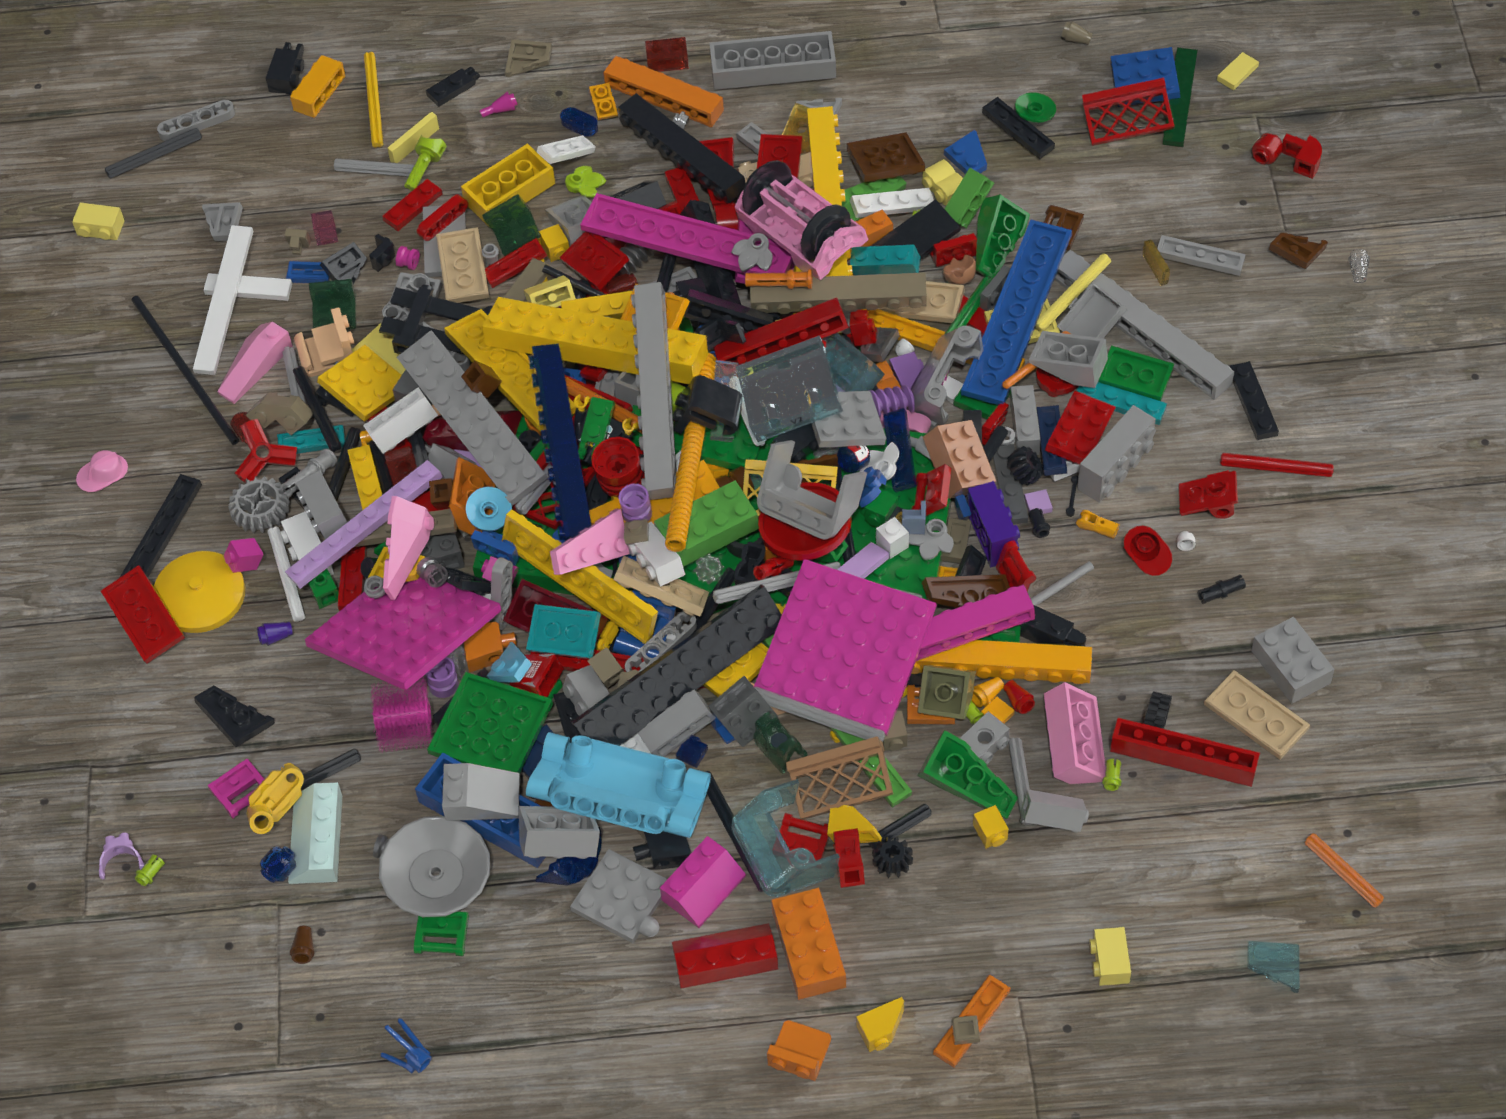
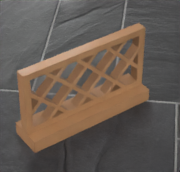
M878 736L786 762L787 770L791 776L800 819L804 820L829 813L830 808H838L842 805L854 806L894 794L883 752L885 751L883 742ZM878 755L880 764L875 771L865 766L870 757ZM849 763L859 766L852 778L842 773L845 766ZM828 769L836 772L829 784L819 779L823 771ZM862 769L873 774L866 786L856 781ZM840 775L850 780L844 792L833 787ZM809 776L813 780L805 791L799 787L797 778ZM877 777L885 781L886 790L875 792L870 788ZM817 782L827 787L820 799L810 794ZM855 783L864 788L860 797L853 799L847 794ZM831 790L841 795L838 802L833 805L824 802ZM808 796L818 801L814 810L805 812L803 804Z

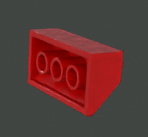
M769 923L672 942L680 988L778 970V958Z

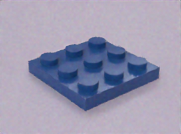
M1172 47L1111 56L1115 88L1164 78L1168 99L1180 98ZM1163 95L1153 97L1150 102L1164 100ZM1136 100L1133 101L1131 105L1141 104L1142 102Z

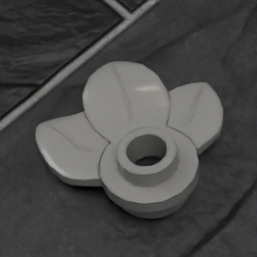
M761 233L753 234L749 239L738 241L732 249V254L739 256L738 263L742 272L756 264L762 270L767 271L773 260V255L768 249L769 240ZM756 241H762L760 245H754Z
M932 519L926 524L925 535L909 534V544L920 546V555L924 560L935 558L940 551L950 553L954 546L953 538L947 533L946 524L940 519Z

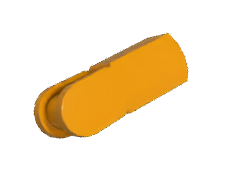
M1088 510L1081 511V518L1076 521V525L1079 528L1115 539L1120 524L1102 518Z

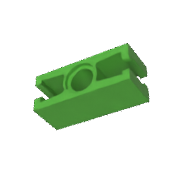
M969 168L946 205L945 210L959 225L967 229L994 182Z

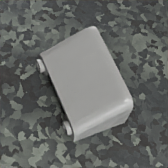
M961 326L942 335L938 339L912 389L915 400L914 412L923 414L931 421L940 425H945L949 418V414L943 409L947 393L945 387L941 384L953 361L964 365L969 358L979 360L983 352L980 330L970 326Z

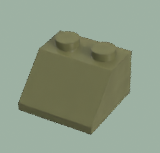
M924 665L918 713L965 719L973 696L976 671Z

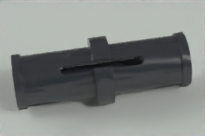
M1239 574L1225 581H1216V584L1198 590L1197 594L1199 600H1202L1201 603L1205 604L1220 597L1222 599L1226 598L1228 594L1246 588V583L1242 575Z

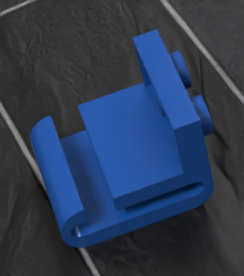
M633 588L632 592L638 598L652 605L658 611L653 632L654 636L675 617L677 607L667 606L660 599L653 596L646 597ZM620 627V633L616 638L613 652L632 656L644 643ZM665 635V636L663 637V640H664L665 642H666V637H667V635ZM650 649L646 655L649 658H654L659 654V651Z

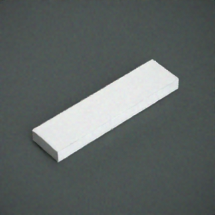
M208 273L204 287L205 295H213L218 274ZM242 276L236 297L288 301L292 280Z

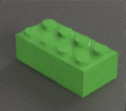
M736 480L693 501L686 547L684 550L676 552L681 558L683 567L759 529L758 514ZM670 513L654 520L655 527L665 539Z

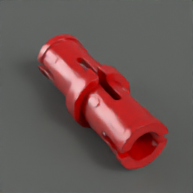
M780 556L777 558L772 557L767 559L764 564L756 566L753 574L758 580H763L769 576H776L782 570L792 567L794 561Z

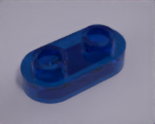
M568 107L561 111L560 119L564 127L583 136H592L598 131V121L594 116L574 107Z

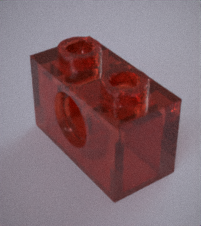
M410 446L384 453L393 486L417 467Z

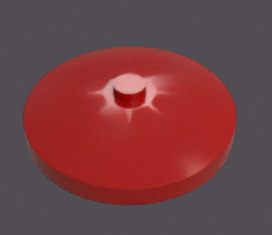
M804 482L800 485L801 488L836 503L839 494L837 489L816 482ZM760 512L758 520L760 535L766 547L774 554L790 560H810L830 553L845 540L852 523V517H850L834 537L821 539L763 512Z

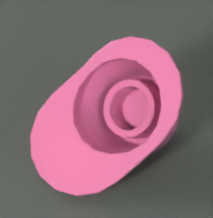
M108 450L99 451L93 455L89 463L79 470L76 478L77 485L86 492L102 490L123 478L127 473L128 464L116 452Z

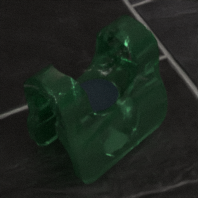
M768 711L756 720L754 742L780 773L784 774L787 771L786 762L790 761L794 751L800 754L802 758L808 756L801 743L790 734L772 711Z

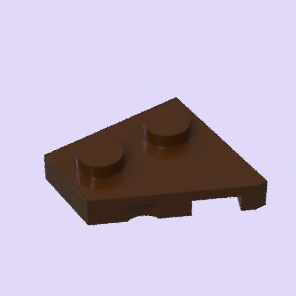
M1281 232L1270 243L1269 250L1306 270L1326 249L1328 241L1321 240V243L1309 242L1308 237L1294 236Z

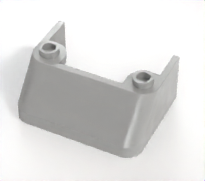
M789 440L771 444L757 498V505L760 511L818 538L828 539L834 537L858 508L867 472L861 471L844 475L835 503L800 487L802 473L797 466L790 464L795 441Z

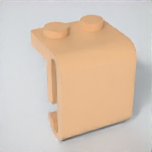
M339 307L331 309L334 323L311 329L313 333L311 338L304 339L302 332L294 337L301 366L304 367L308 377L323 374L333 367L336 361L340 362L353 353L351 344L355 343L351 331H346V328L349 327L347 316L341 315Z

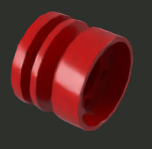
M623 437L608 438L602 441L592 454V466L602 490L609 496L619 498L622 488L630 484L642 485L641 481L645 478V471L641 469L639 451L636 445L629 439Z

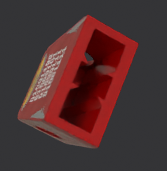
M554 653L525 655L532 665L520 682H509V684L513 687L548 697L563 671L562 665Z

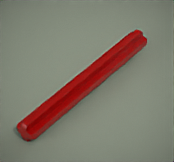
M1222 453L1220 459L1222 466L1325 477H1332L1334 471L1333 464L1233 453Z

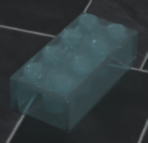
M838 333L821 339L827 343L819 378L836 392L872 390L885 375L875 363Z

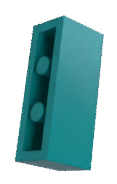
M915 245L853 247L850 265H852L854 275L919 273L920 255Z

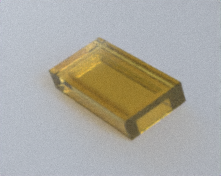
M1151 239L1144 241L1143 257L1160 285L1168 284L1169 267Z

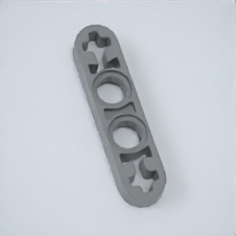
M221 100L163 121L158 125L157 131L160 139L166 141L194 128H198L200 131L230 120L235 115V109L231 101ZM204 115H211L209 119H201ZM184 122H192V124L187 127L182 126Z
M502 557L498 558L495 562L491 576V600L500 603L502 611L493 617L490 622L499 623L500 630H503L508 624L503 619L511 604L513 563Z
M684 611L676 615L626 661V672L631 671L633 666L636 668L640 666L639 672L689 637L697 628L695 615H688ZM690 620L689 626L687 624L682 626V621L688 622ZM667 634H673L676 636V639L668 643L663 640V637ZM650 649L659 651V654L654 658H649L646 655Z

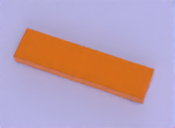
M989 975L959 1017L977 1015L980 1033L1009 994L1011 988ZM951 1026L934 1049L933 1055L955 1068L972 1043L955 1045L953 1028Z

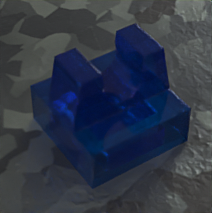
M691 734L689 739L679 747L676 752V759L697 768L708 751V745L702 743L700 738Z

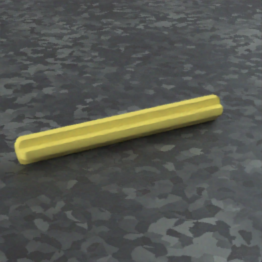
M1100 255L1044 312L1035 326L1039 331L1046 330L1072 301L1111 263L1108 255Z

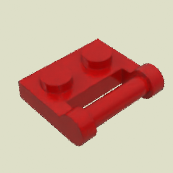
M944 464L928 473H918L916 475L915 504L911 510H921V501H924V498L926 501V516L947 506L951 467Z
M1014 540L1009 541L1003 546L996 569L1000 575H1006L1010 587L1024 585L1028 592L1030 584L1036 580V576L1024 562L1018 551L1017 543Z
M785 813L773 854L820 866L830 838L827 834L828 824L824 823V825L794 818L792 814ZM794 827L821 834V837L817 839L790 832L789 829Z

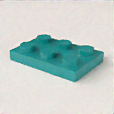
M535 604L526 650L590 659L594 654L601 613Z

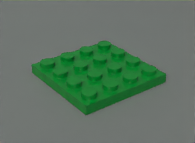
M465 672L427 749L428 754L439 757L443 752L461 763H470L520 774L553 705V701L548 697Z

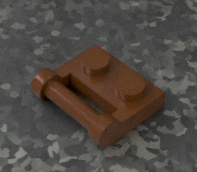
M1049 205L1043 223L1052 224L1054 218L1058 217L1059 220L1056 226L1072 230V236L1066 250H1070L1084 220V214Z

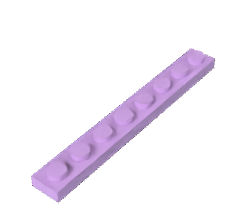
M428 460L288 568L285 573L301 589L388 520L392 496H398L412 502L430 487L429 481L440 480L443 477L441 472Z

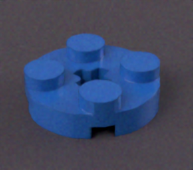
M872 466L864 470V472H867L859 502L861 508L871 503L881 493L879 487L882 483L885 485L887 481L883 473L878 469L874 470Z

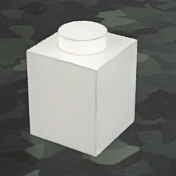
M894 517L876 528V544L888 551L889 558L891 559L909 547V532Z

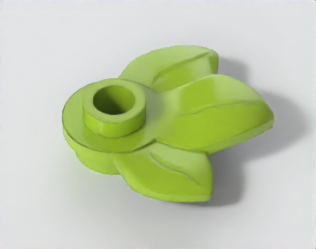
M581 166L576 168L574 173L566 176L565 184L570 192H579L585 197H595L597 193L596 188L604 185L606 179L601 174L592 172V167Z

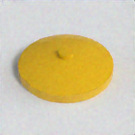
M211 551L191 552L174 559L164 567L154 584L155 590L180 630L187 633L207 632L224 625L236 615L245 597V582L242 573H233L225 562L224 555Z

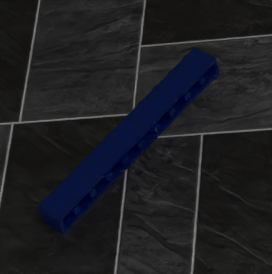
M558 343L532 346V355L528 356L529 369H534L531 379L533 388L537 387V392L534 393L535 404L540 406L541 411H538L539 425L544 426V430H541L542 443H547V449H544L545 461L550 463L551 468H548L549 482L554 484V487L551 488L552 501H557V507H554L555 519L560 521L561 524L558 527L559 541L563 540L565 542L570 538L576 537L580 534V531L592 525Z

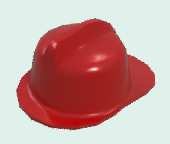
M1142 525L1135 526L1126 533L1124 548L1143 572L1152 576L1167 572L1172 564V552L1155 530Z

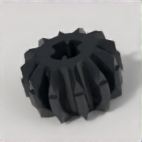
M1022 446L1017 448L1007 458V467L1011 470L1010 474H1013L1014 479L1018 480L1021 485L1025 484L1028 486L1034 484L1044 474V466L1040 461L1041 458L1030 447Z
M886 836L885 843L877 842L876 848L872 850L874 858L872 861L874 867H878L879 874L886 872V876L889 879L892 873H895L899 878L901 871L905 873L909 871V865L913 864V850L911 847H907L908 843L906 840L899 842V838L896 836L894 840L890 841Z

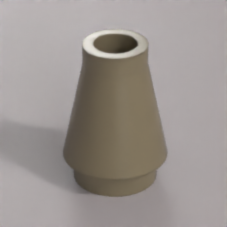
M1067 21L1061 37L1066 38V41L1089 45L1093 33L1085 30L1073 21L1072 23Z

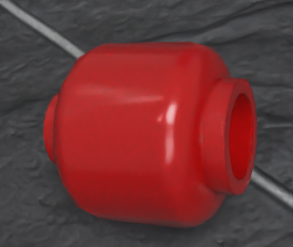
M1271 133L1261 135L1252 147L1253 157L1260 164L1274 163L1283 151L1281 139Z

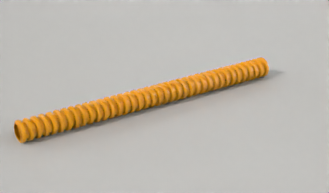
M708 353L699 375L714 380L717 359L713 354ZM691 420L684 432L665 540L666 548L673 552H680L686 547L706 428Z

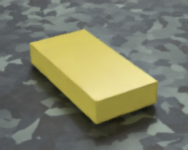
M1242 52L1218 75L1217 81L1234 90L1258 67L1259 61Z

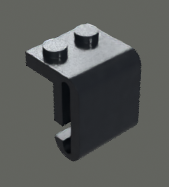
M702 375L695 376L683 393L680 392L676 398L675 405H677V408L673 414V431L681 434L690 420L713 430L718 421L724 424L723 435L734 434L738 427L742 394Z

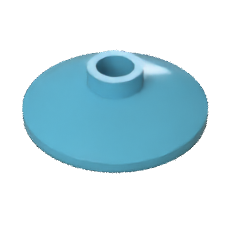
M483 487L477 489L469 496L466 503V515L471 524L483 531H495L504 526L506 514L512 509V504L505 498L507 495L502 490L495 487ZM486 509H491L493 513L487 515L484 511Z

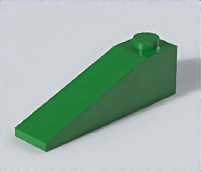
M1001 194L985 198L978 215L976 271L989 279H993L1006 262L1005 258L1009 252L1014 250L1017 240L1024 235L1030 217L1028 212Z
M946 730L943 731L917 775L938 788L983 809L996 805L1004 819H1008L1018 799L1009 787L986 766L987 764L971 750L967 742Z

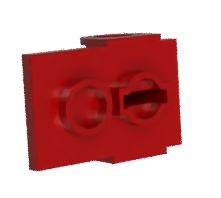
M1222 471L1207 475L1205 478L1179 483L1180 515L1184 516L1209 510L1216 518L1225 519L1233 516L1234 504L1238 503L1236 471Z

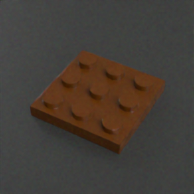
M907 132L847 143V152L864 182H875L880 179L896 178L897 176L907 174L914 175L925 171V163Z

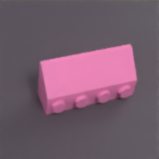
M1064 682L1044 693L1054 777L1068 784L1102 782L1106 773L1097 697Z

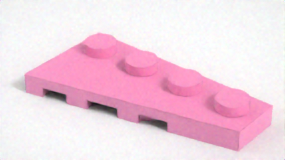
M621 508L609 512V515L600 518L591 527L580 531V534L576 537L568 539L550 551L554 575H561L630 554L628 545L625 544L624 522Z

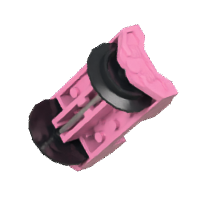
M778 160L765 163L749 176L744 190L741 192L735 205L738 217L754 234L761 233L767 238L772 239L791 254L794 264L803 272L812 269V276L819 280L829 273L834 261L848 249L861 247L868 241L865 229L850 218V213L844 206L829 203L793 176L791 169L786 163Z

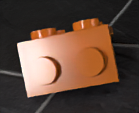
M787 1020L783 1023L775 1046L771 1044L767 1052L768 1066L795 1074L800 1078L816 1081L831 1043V1035Z

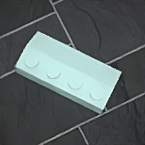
M338 782L314 783L301 791L302 796L293 806L289 884L338 881L342 793Z

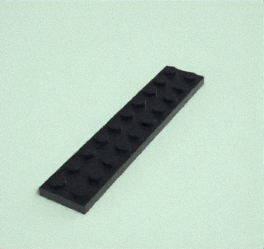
M760 584L571 721L579 735L620 746L646 727L649 722L663 713L668 707L678 702L685 693L698 689L772 635L777 629L782 614L765 586Z

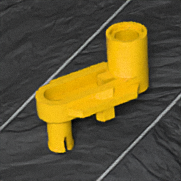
M285 763L284 768L281 767V770H272L248 797L249 807L246 814L253 832L257 834L269 832L274 822H278L302 796L301 786L304 777L302 771L294 766V764ZM259 815L266 816L263 821H254Z

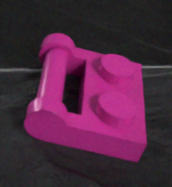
M245 759L210 783L208 788L233 819L239 815V811L249 805L248 797L253 791L233 805L230 800L255 783L259 786L264 778L252 763Z

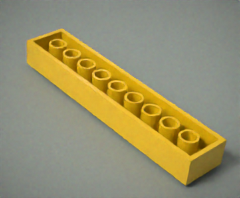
M498 297L482 325L486 346L639 375V368H636L635 355L638 354V348H635L633 335L637 334V328H634L632 321ZM667 328L670 381L690 384L692 379L699 375L708 356L706 335Z

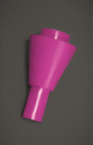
M507 91L494 101L492 105L481 109L480 112L484 118L493 113L516 110L514 106L518 105L514 94L509 95Z

